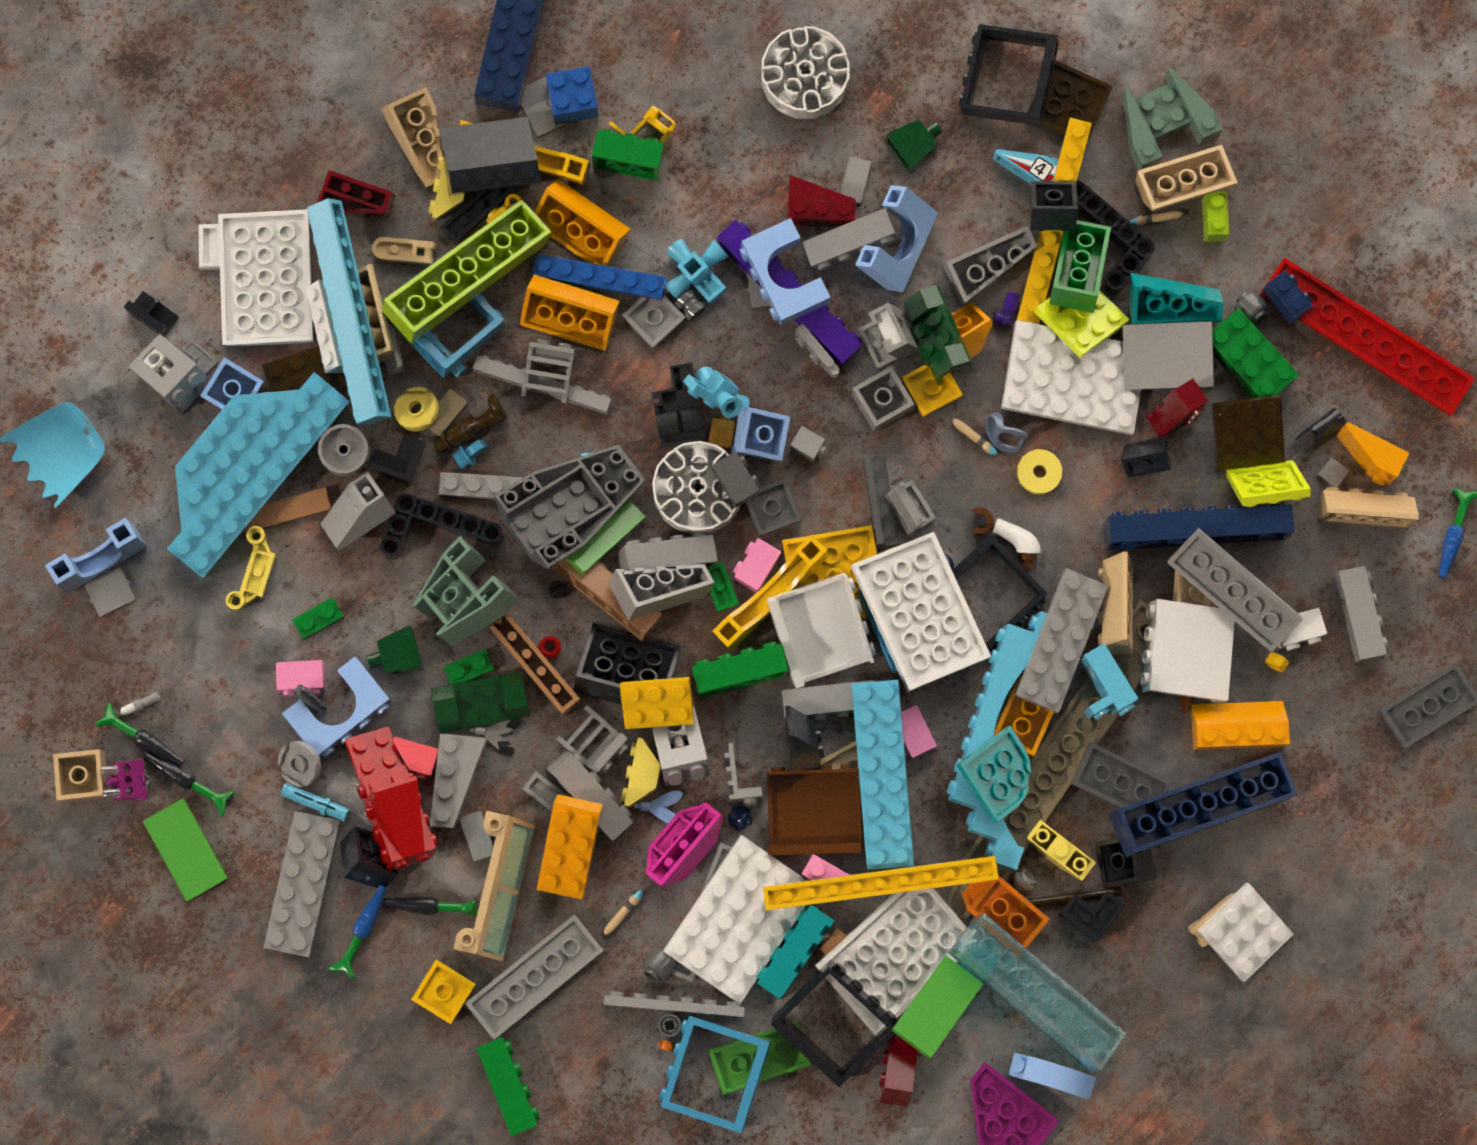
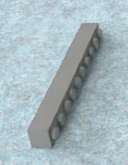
M477 355L473 366L474 372L522 387L525 368L518 369L513 364L505 365L500 360L495 359L493 361L485 355ZM530 374L528 383L564 389L565 381L558 382L555 378ZM569 385L566 402L607 415L612 401L608 395H598L593 390L586 391L580 386L575 385L573 387ZM527 388L529 390L562 400V393Z

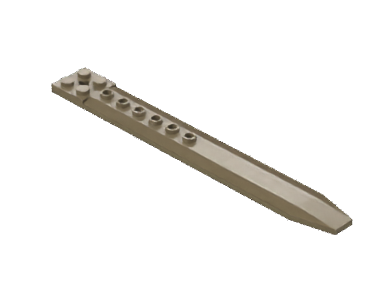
M1141 600L1133 609V654H1111L1133 691L1140 683L1141 675L1144 672L1142 655L1144 650H1146V641L1141 636L1140 628L1145 629L1148 626V618L1146 617L1148 605ZM1089 677L1081 685L1030 761L1031 773H1029V790L1026 797L1015 810L1003 818L1017 845L1024 848L1022 855L1030 845V842L1026 839L1039 820L1045 823L1070 786L1088 743L1092 742L1098 745L1118 715L1117 713L1112 716L1109 711L1108 714L1098 720H1095L1094 717L1089 720L1087 719L1084 711L1102 699ZM979 836L963 860L988 857L985 856L986 848L993 840ZM997 866L998 875L1003 880H1006L1011 871ZM970 883L953 885L946 904L962 921L971 915L966 910V904L962 893Z

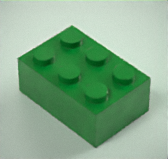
M611 129L597 130L592 152L593 169L659 182L664 160V143H660V140L655 138L640 139L637 135L626 133L625 135L616 134Z

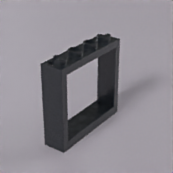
M979 24L977 32L972 37L973 52H969L967 64L970 65L969 70L963 77L964 93L959 95V107L963 115L1041 126L1059 47L1058 36ZM987 40L1045 48L1031 113L972 105Z
M989 535L952 572L957 581L990 549L1035 595L1007 623L1021 626L1030 618L1028 613L1033 608L1037 611L1046 602L1044 597L1048 593ZM997 633L986 643L990 654L993 649L996 650L997 648L995 646L998 642L996 641Z
M830 959L772 1016L771 1025L833 1083L840 1087L895 1034L892 1029L898 1019L891 1011L884 1010L880 1006V1001L871 994L869 996L863 990L864 987L858 980H852L846 974L847 972L841 964H835ZM829 974L885 1025L842 1068L786 1017Z

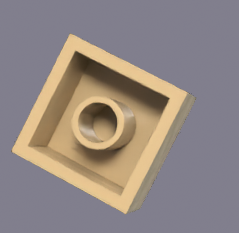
M96 749L53 754L57 801L68 803L103 799L102 795L108 794H102L103 790L108 789L106 784L107 774H100L101 771H106L100 770V767L106 766L104 751Z

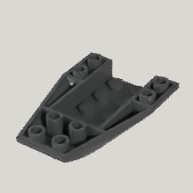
M616 445L532 472L494 495V499L505 525L530 559L548 570L584 547L645 482V479L622 448Z

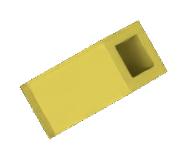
M442 156L439 157L437 167L438 170H441L440 179L435 178L433 191L437 192L436 200H431L428 212L433 214L432 220L435 221L463 204L464 194L449 196Z
M639 737L637 743L632 742L630 756H634L633 764L627 767L625 778L629 779L628 788H623L621 801L625 802L624 806L626 808H631L634 804H637L657 790L661 765L643 738Z
M1039 820L1026 838L1043 856L1060 869L1083 881L1096 863L1041 820Z

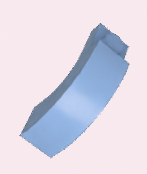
M1014 1053L1008 1073L1009 1076L1090 1100L1096 1077L1019 1053Z

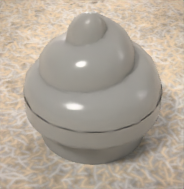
M1027 870L1017 871L1013 876V888L1017 892H1028L1034 888L1036 880Z

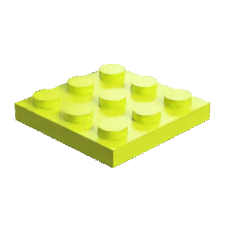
M1100 290L1094 313L1049 304L1050 298L1037 306L1034 311L1080 359L1123 328V325H1127L1130 320Z
M1293 460L1226 470V477L1242 506L1254 507L1262 503L1276 504L1283 500L1291 499L1297 501L1305 497H1311L1310 487Z

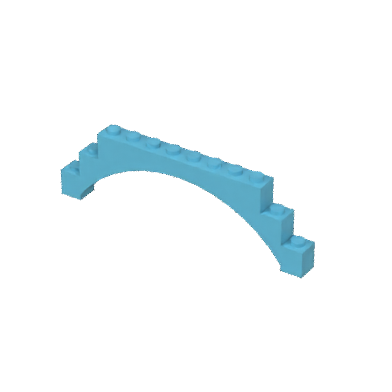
M1042 611L1031 617L1028 625L1031 631L1011 624L1003 626V629L1000 628L996 635L998 645L996 650H992L991 657L989 658V663L992 664L989 672L986 671L982 679V684L985 686L983 692L978 694L975 701V706L978 708L976 714L971 716L968 723L970 733L968 737L965 736L961 745V750H964L961 759H957L954 767V772H957L955 780L950 781L947 789V794H950L949 801L974 809L973 812L970 811L966 820V825H969L967 831L993 840L992 843L988 844L985 856H995L996 865L1010 871L1018 869L1024 848L1017 845L1004 819L998 823L992 822L956 765L993 737L996 721L1003 702L1015 680L1025 669L1047 613Z

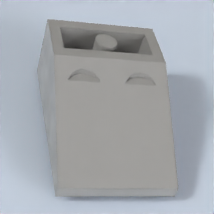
M366 472L348 484L322 521L321 526L336 549L340 551L383 521H386L396 512L373 478Z

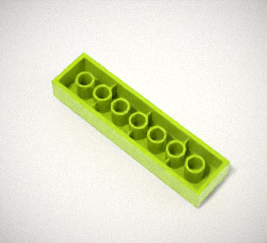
M521 199L385 298L382 312L412 344L548 244L551 231Z

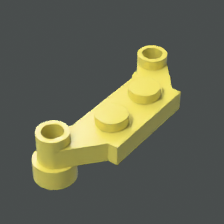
M259 526L250 527L246 533L247 540L253 545V550L240 591L230 592L226 597L227 606L234 611L242 610L258 597H264L276 554L271 552L266 540V534ZM256 535H261L260 539L254 540ZM240 599V603L234 605L235 600Z

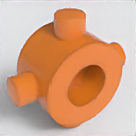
M662 1040V1042H658V1046L662 1050L674 1052L675 1043Z

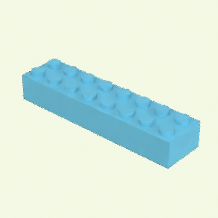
M899 679L852 683L867 870L914 866Z

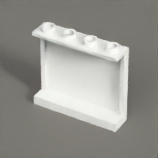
M845 573L766 598L795 688L805 686V682L868 661L874 663L873 656L876 655L873 643H868L866 634H869V629L866 621H861L859 613L863 612L859 599L855 600L852 592L856 590L852 577L848 578Z
M1161 599L1151 601L1146 609L1148 627H1146L1144 632L1146 650H1144L1142 655V662L1144 663V672L1140 678L1142 692L1151 691L1209 699L1215 703L1228 701L1234 620L1223 610L1216 607Z

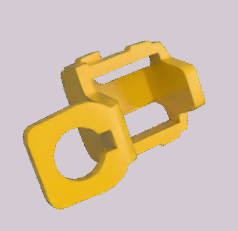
M653 105L644 115L643 120L630 133L637 135L649 123L664 134L660 139V143L665 144L675 131L676 123ZM661 115L672 123L669 128L660 122ZM611 121L609 122V125L613 127L615 130H617L619 133H621L622 135L626 134V132H624L614 123H612Z

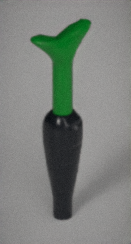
M111 703L106 706L105 716L98 720L95 725L96 727L115 726L131 736L135 745L139 748L168 760L179 767L185 762L184 758L177 755L154 734L145 729L137 730L119 719L114 713Z
M149 752L144 758L146 762L154 766L180 788L185 790L193 789L211 800L217 807L220 817L224 816L226 801L233 797L234 791L215 793L197 782L195 775L190 771L160 759Z
M430 896L383 899V907L424 915H433L439 911L465 913L477 917L479 910L476 907L475 900L462 904L439 902L437 898Z

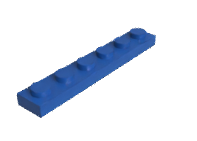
M536 254L531 274L532 276L537 275L561 283L660 301L663 300L667 278L664 276Z

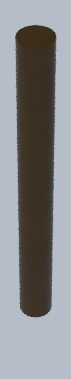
M1121 887L1031 898L1029 902L1035 907L1068 903L1074 894L1083 901L1101 899L1106 891H1109L1115 897L1122 896Z

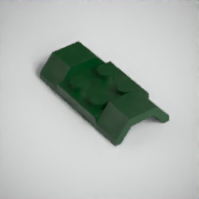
M935 285L921 289L904 302V310L912 326L910 330L926 366L930 368L937 386H941L944 376L955 368L972 362L939 286Z
M522 671L431 688L432 701L440 734L530 716Z

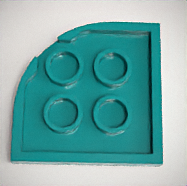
M1011 726L1005 727L956 765L993 823H998L1015 810L1028 793L1029 773H1031L1029 756Z

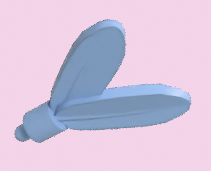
M671 791L651 802L634 804V808H638L640 811H650L668 824L676 814L665 807L678 802L683 793L681 791Z

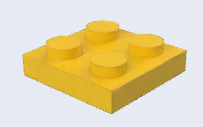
M926 364L901 377L904 386L923 418L963 396L951 373L943 377V384L941 386H937L933 374Z
M435 960L411 1000L452 1024L476 984L440 961Z

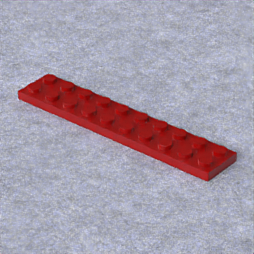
M1285 257L1282 259L1269 281L1286 270L1288 274H1292L1296 278L1297 286L1302 292L1305 291L1312 300V308L1298 321L1448 416L1454 413L1475 380V377ZM1262 290L1260 296L1268 302H1270L1271 304H1273L1272 301L1265 294V292Z

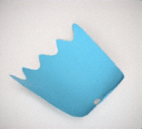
M71 402L59 404L0 438V442H13L17 445L12 461H26L29 463L28 481L40 480L45 482L46 487L42 495L43 498L55 494L58 495L54 508L88 475L100 461L105 451L104 442L90 420ZM83 417L88 421L91 428L86 424ZM85 428L90 432L89 435L85 434Z

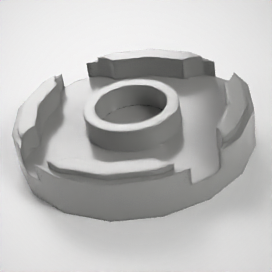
M293 741L284 746L279 753L278 766L281 767V774L289 784L296 787L308 786L319 777L321 771L320 757L310 744L303 741Z

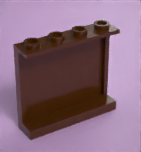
M843 764L841 769H831V765H821V768H818V770L806 769L798 771H785V767H771L772 771L766 772L769 814L768 855L863 853L859 768H855V764Z

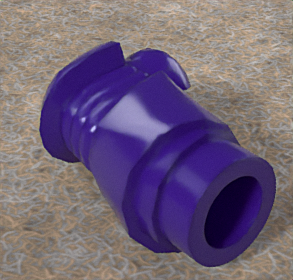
M1007 292L1001 313L996 312L993 315L994 324H999V327L1004 328L1014 324L1013 318L1020 306L1019 294Z

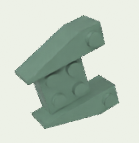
M1172 68L1167 70L1164 77L1167 85L1134 99L1129 87H1126L1122 94L1129 153L1138 171L1160 163L1163 155L1156 143L1158 140L1190 127L1200 146L1218 138L1223 130L1214 110Z
M461 536L443 553L413 603L416 609L429 618L434 613L437 614L445 625L436 634L451 646H455L503 617L519 601V598L513 591L494 575L480 589L477 588L469 577L485 562V559L473 545Z

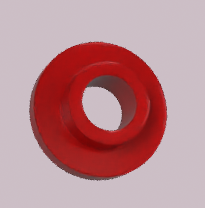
M554 636L544 637L538 646L539 651L546 659L556 658L562 648L560 641ZM548 644H553L554 650L548 652L546 650V646Z

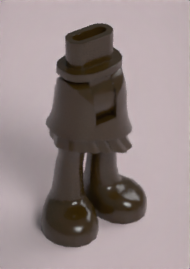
M493 393L487 398L489 409L484 414L475 418L473 414L469 413L458 423L450 427L446 435H440L441 440L434 443L439 453L446 448L451 450L468 440H472V437H475L481 431L480 429L508 419L504 408Z

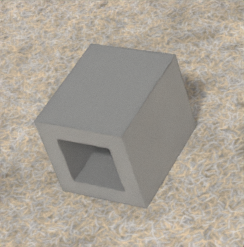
M801 426L790 445V450L814 463L816 458L821 459L827 447L824 446V438Z

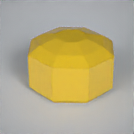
M1270 652L1265 660L1269 667L1279 672H1284L1289 664L1284 656L1275 652Z

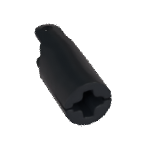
M1332 408L1295 438V440H1298L1309 431L1314 434V443L1304 453L1315 448L1346 424L1344 417L1341 416L1342 414L1337 409Z

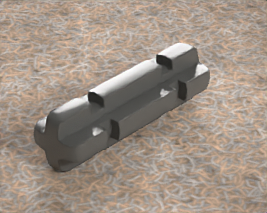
M302 684L297 685V688L294 689V695L300 698L318 715L324 714V711L327 710V705L321 702L317 696Z

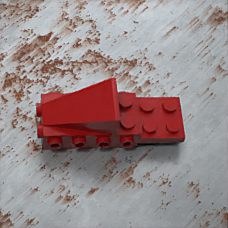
M388 726L347 738L344 743L359 781V786H357L358 795L365 803V814L368 821L371 820L374 839L376 842H379L382 861L387 864L390 871L406 868L416 862L422 863L430 860L435 853L436 847H438L436 836L434 833L431 834L428 828L430 826L429 817L426 812L423 813L420 806L422 805V799L418 790L417 777L413 776L411 771H407L405 764L403 765Z

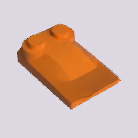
M999 875L997 880L970 883L962 893L966 910L1018 955L1024 952L1050 920Z

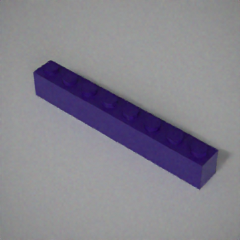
M735 219L716 237V242L752 278L749 270L752 267L749 261L745 262L740 253L742 240L752 236L750 234L751 230L745 223H739ZM776 255L768 265V273L772 281L785 289L801 287L802 285L797 281V275L791 269L786 270L781 265V259ZM827 304L795 319L794 321L799 326L805 325L841 368L861 350L862 344L860 342L862 340L853 331L850 333L845 328L846 324L838 316L834 317L829 312L830 308Z

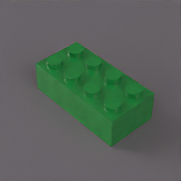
M1077 220L1076 231L1064 232L1049 304L1094 313L1111 227Z
M1239 308L1212 330L1213 355L1250 398L1279 395L1299 376L1294 368Z
M770 642L762 645L763 648L754 651L753 648L741 650L739 655L731 656V653L718 656L716 661L709 662L708 659L695 662V666L692 667V675L698 699L787 677L788 667L782 644L776 645V642Z

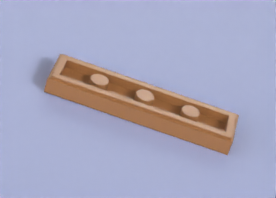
M326 487L264 504L242 530L243 534H246L252 526L266 529L330 511L331 504Z

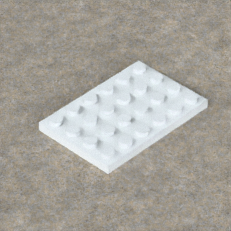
M307 209L218 214L223 347L314 342L312 313L306 292V287L312 284L310 223Z
M1020 320L1015 322L1001 409L1127 435L1134 434L1141 389L1125 390L1123 342L1107 339L1080 359L1048 326Z
M934 532L851 566L907 692L991 657Z
M740 835L663 952L729 998L741 1004L757 980V974L763 966H766L770 960L769 957L775 948L780 945L784 935L792 927L796 918L806 906L766 910L763 887L807 880Z
M934 888L893 893L818 962L815 967L820 970L830 959L835 964H841L845 968L846 974L852 980H858L863 985V990L869 996L871 994L880 1001V1006L884 1010L891 1011L898 1018L911 1004L945 955L957 963L974 947L978 940ZM830 974L825 977L874 1035L885 1026Z

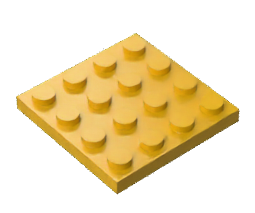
M872 525L812 535L831 555L797 588L845 573L848 578L852 577L856 590L860 588L851 566L877 555ZM809 536L782 540L785 562ZM856 590L852 591L855 600L859 599ZM860 601L863 611L859 613L861 620L868 619L867 614Z

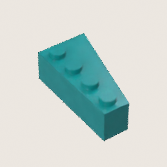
M813 905L808 910L802 909L796 918L799 921L795 929L789 928L783 937L786 942L782 948L777 946L769 957L773 960L769 967L763 966L756 976L759 979L757 984L779 1000L834 922L833 919Z

